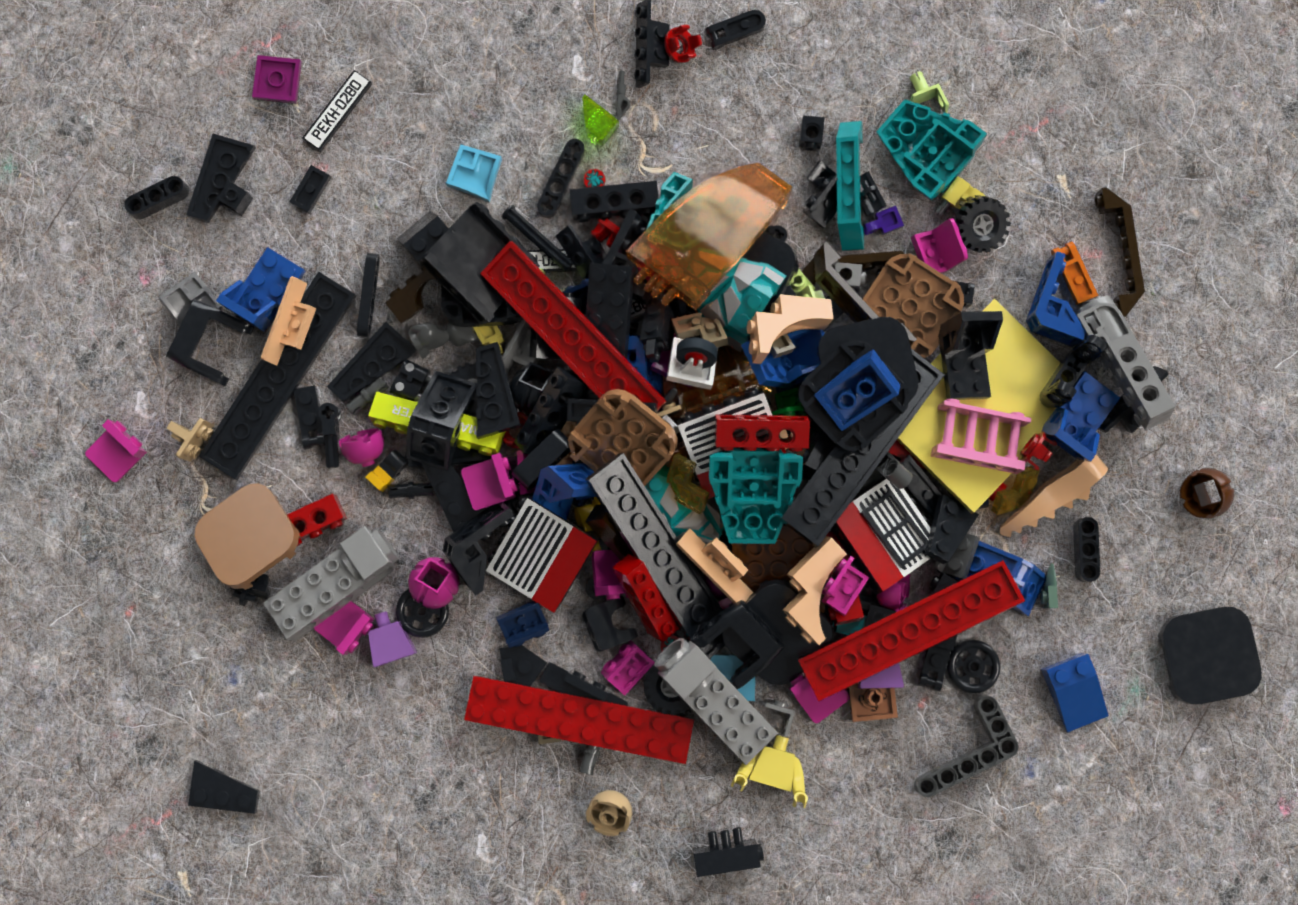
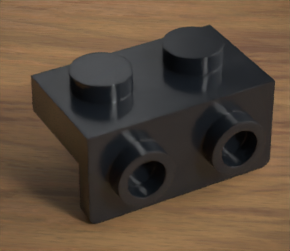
M835 176L824 178L818 185L820 190L815 196L811 195L804 204L806 208L803 210V213L821 228H825L837 212L838 179Z

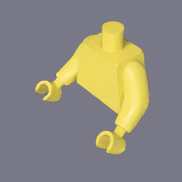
M776 735L773 747L766 745L747 765L742 762L731 783V787L735 783L740 784V791H743L747 779L790 792L792 789L794 794L793 807H796L797 802H802L803 808H806L808 800L805 794L804 774L800 760L795 757L794 753L786 751L789 738Z

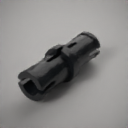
M412 481L408 482V484L388 485L390 499L402 497L414 499L420 496H434V489L431 483L414 484Z

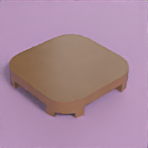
M899 254L892 257L885 264L863 297L866 304L879 317H891L905 325L917 338L911 345V349L923 358L930 356L938 347V335L941 324L959 314L964 306V294L961 286L912 254Z
M620 389L610 390L603 394L576 425L568 438L569 448L572 453L570 457L575 462L580 459L594 472L618 453H624L644 486L670 460L677 447L675 430L633 394Z
M259 483L242 487L208 511L198 521L194 535L199 548L217 578L229 588H243L245 590L253 587L252 581L284 558L291 559L296 554L294 551L298 545V538H300L298 529L294 527L277 500V496L265 485Z

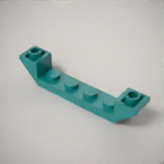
M862 121L841 122L836 137L838 179L837 224L842 251L864 250V228L861 225L860 143H863Z

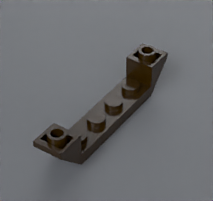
M1104 187L1096 193L1094 201L1096 208H1099V214L1117 212L1115 223L1120 229L1118 242L1119 247L1123 248L1124 257H1122V267L1127 273L1125 287L1130 294L1118 295L1113 299V302L1122 315L1126 317L1145 292L1132 207L1107 187Z
M827 242L823 243L813 255L815 281L854 323L878 318L879 316L833 268L841 257ZM905 327L911 346L917 338Z
M902 251L842 255L838 262L861 264L862 270H871L875 266L883 265L884 267L892 257L904 253ZM814 258L802 270V273L813 286L816 284ZM844 268L840 272H848L851 270L848 268Z

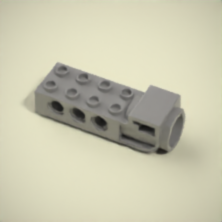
M1107 295L1099 297L1079 308L1076 316L1086 331L1084 339L1089 335H1096L1106 342L1107 347L1102 353L1103 357H1101L1102 363L1106 369L1110 368L1115 386L1122 389L1124 402L1128 407L1131 406L1135 412L1134 419L1139 426L1142 425L1146 431L1169 420L1176 406L1111 297Z
M366 526L362 527L339 544L341 547L263 602L286 639L296 642L394 570V563L400 558L389 540L378 528L371 531Z
M679 638L669 644L657 657L655 667L659 670L657 672L658 675L745 765L778 734L693 642H687L684 638Z

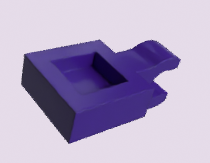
M893 206L874 215L876 220L864 224L863 228L865 236L877 230H881L882 235L903 228L904 224L897 207Z

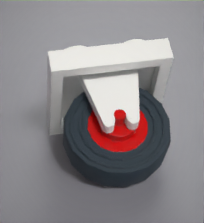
M674 337L666 380L711 390L718 347L716 348L713 343L702 338L680 339Z

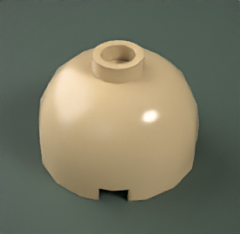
M615 790L601 791L590 801L586 811V820L588 823L591 821L595 831L607 836H617L619 832H626L630 825L633 814L631 803L620 792Z

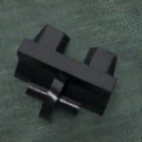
M869 171L860 176L861 207L866 217L887 206Z
M262 574L254 582H251L253 587L246 590L230 587V589L235 590L233 597L240 598L239 605L245 606L248 601L255 603L257 597L268 600L270 595L268 589L270 578L268 575Z

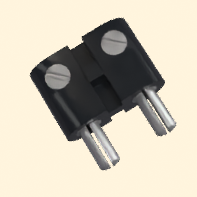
M406 359L399 370V375L396 376L390 388V393L407 400L419 401L422 396L420 394L422 387L425 386L426 382H430L432 375H430L431 370Z

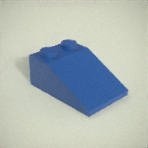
M872 349L849 365L815 393L814 396L840 430L843 431L899 395L900 384L874 349Z
M1088 653L1078 654L1041 669L1067 733L1109 716L1099 679Z

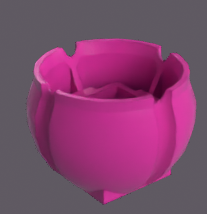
M429 557L418 562L415 565V570L410 572L408 579L409 591L414 600L418 603L423 602L424 607L431 609L441 608L449 604L453 600V595L458 593L460 585L459 575L455 567L450 562L445 563V559L439 557ZM430 568L445 576L437 590L422 582Z

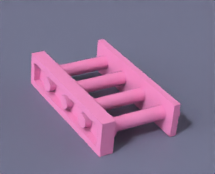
M946 399L938 405V409L947 411L943 441L932 448L931 457L1014 474L1025 470L1026 461L1018 460L1017 449L1020 426L1024 427L1031 423V418L1024 417V414L1020 412H1011L1010 414L961 404L957 399ZM956 413L968 415L965 443L962 448L953 447L954 444H952ZM977 418L990 420L986 451H983V453L975 451V448H973ZM999 422L1011 424L1008 454L1005 457L997 456L995 452Z

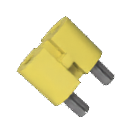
M957 176L941 196L944 201L936 210V213L942 216L949 206L960 209L959 203L961 201L967 202L966 198L970 196L975 198V195H985Z

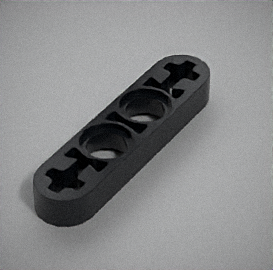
M571 139L566 143L537 204L538 212L542 217L551 218L557 213L585 153L584 144L579 139ZM578 145L580 152L574 153L573 160H576V162H573L569 159L572 154L570 147ZM564 163L572 166V171L568 174L560 172V166ZM553 183L562 184L563 189L560 193H553L550 190ZM547 194L552 198L558 199L557 201L552 199L551 207L553 209L544 212V208L542 205H547L550 200L549 197L546 196Z
M367 253L365 259L357 322V336L369 338L371 334L380 265V255L375 253Z

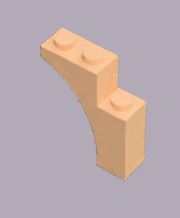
M780 294L776 301L772 303L770 313L756 312L747 323V333L750 334L749 353L752 354V362L762 364L769 354L773 342L787 333L804 329L825 330L833 320L831 299Z
M827 536L817 548L814 547L787 573L791 579L789 583L798 592L802 591L783 609L787 614L785 619L794 628L798 626L803 631L800 635L809 644L813 642L820 645L826 639L820 624V598L830 573L847 555L833 538Z

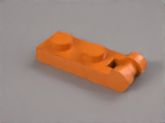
M1071 241L1066 243L1065 247L1052 249V256L1058 251L1071 257L1069 261H1066L1065 258L1063 260L1066 262V266L1062 276L1075 304L1079 305L1097 297L1098 293L1075 244Z

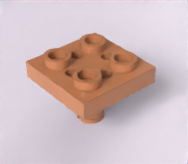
M858 683L848 688L852 722L898 718L895 688L858 689ZM859 695H863V696H864V700H863V697H860V700H861V701H859V700H858V696H859Z

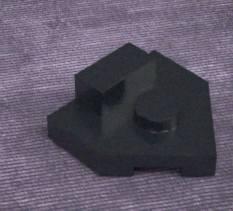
M523 645L499 648L504 682L531 687L547 664L545 660Z

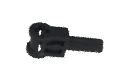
M324 403L318 409V416L322 421V435L325 438L327 468L339 467L338 436H340L339 421L342 414L340 409L332 403ZM329 409L334 412V414L330 415V419L325 416L326 413H329Z

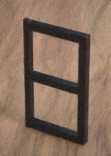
M888 490L886 494L860 512L900 568L926 549L928 539L891 490ZM890 497L905 519L883 535L868 512ZM909 523L924 545L902 560L887 538Z

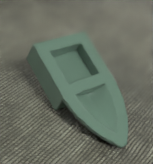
M1053 563L1049 566L1045 586H1043V591L1040 592L1041 604H1044V609L1058 608L1057 580Z

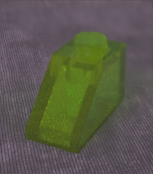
M584 94L582 101L585 128L588 134L587 138L594 144L599 143L604 146L619 128V120Z

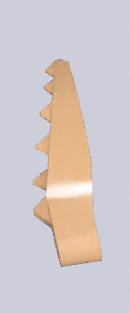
M1097 454L1091 462L1076 459L1067 468L1040 485L1030 498L1000 525L999 533L1002 536L1011 537L1012 531L1021 533L1022 527L1026 525L1037 527L1038 519L1043 516L1054 519L1055 510L1061 506L1072 509L1073 500L1075 499L1088 500L1090 488L1106 474L1108 467Z

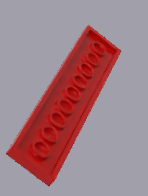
M509 241L480 273L599 398L607 391L620 389L633 394L641 402L658 403L657 411L667 402L513 241Z
M1002 560L798 661L818 702L1025 602V599L1007 565Z
M474 675L464 718L465 721L686 764L694 724V719Z

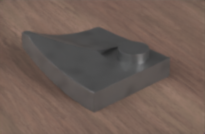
M193 272L159 296V300L179 326L194 299L219 310L222 308V305L216 301L217 298L196 272Z

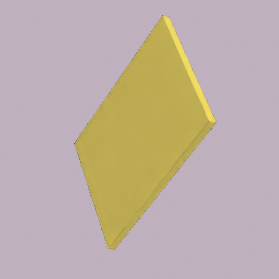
M994 299L983 310L1002 311L1003 322L994 349L985 353L991 397L988 399L959 401L961 404L1010 414L1011 412H1020L1024 414V417L1031 418V423L1024 427L1020 426L1017 457L1018 460H1021L1023 447L1034 434L1042 432L1044 424L1056 409L1045 407L1040 401V394L1060 362ZM940 353L931 364L943 373ZM1061 374L1062 380L1068 382L1067 377ZM943 376L897 441L973 514L1011 473L931 457L932 448L943 441L947 411L938 409V405L947 399ZM958 413L955 415L952 436L953 447L962 448L964 446L968 415ZM977 418L973 445L975 451L982 453L986 451L990 420ZM999 422L995 447L997 456L1005 457L1008 454L1011 424Z

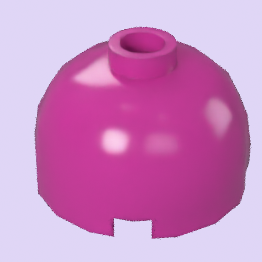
M378 428L361 430L357 432V435L350 437L349 434L338 441L343 456L349 462L361 464L362 467L373 465L375 463L374 460L384 450V438L381 429L379 430Z
M910 574L876 595L877 601L882 608L898 612L907 607V604H903V601L906 597L909 598Z

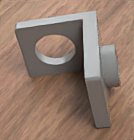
M837 262L835 270L839 273L844 268L850 269L852 277L846 280V282L850 286H855V290L860 292V285H865L866 272H862V265Z
M775 700L774 704L764 701V707L788 714L783 736L788 737L795 711L788 709V704Z

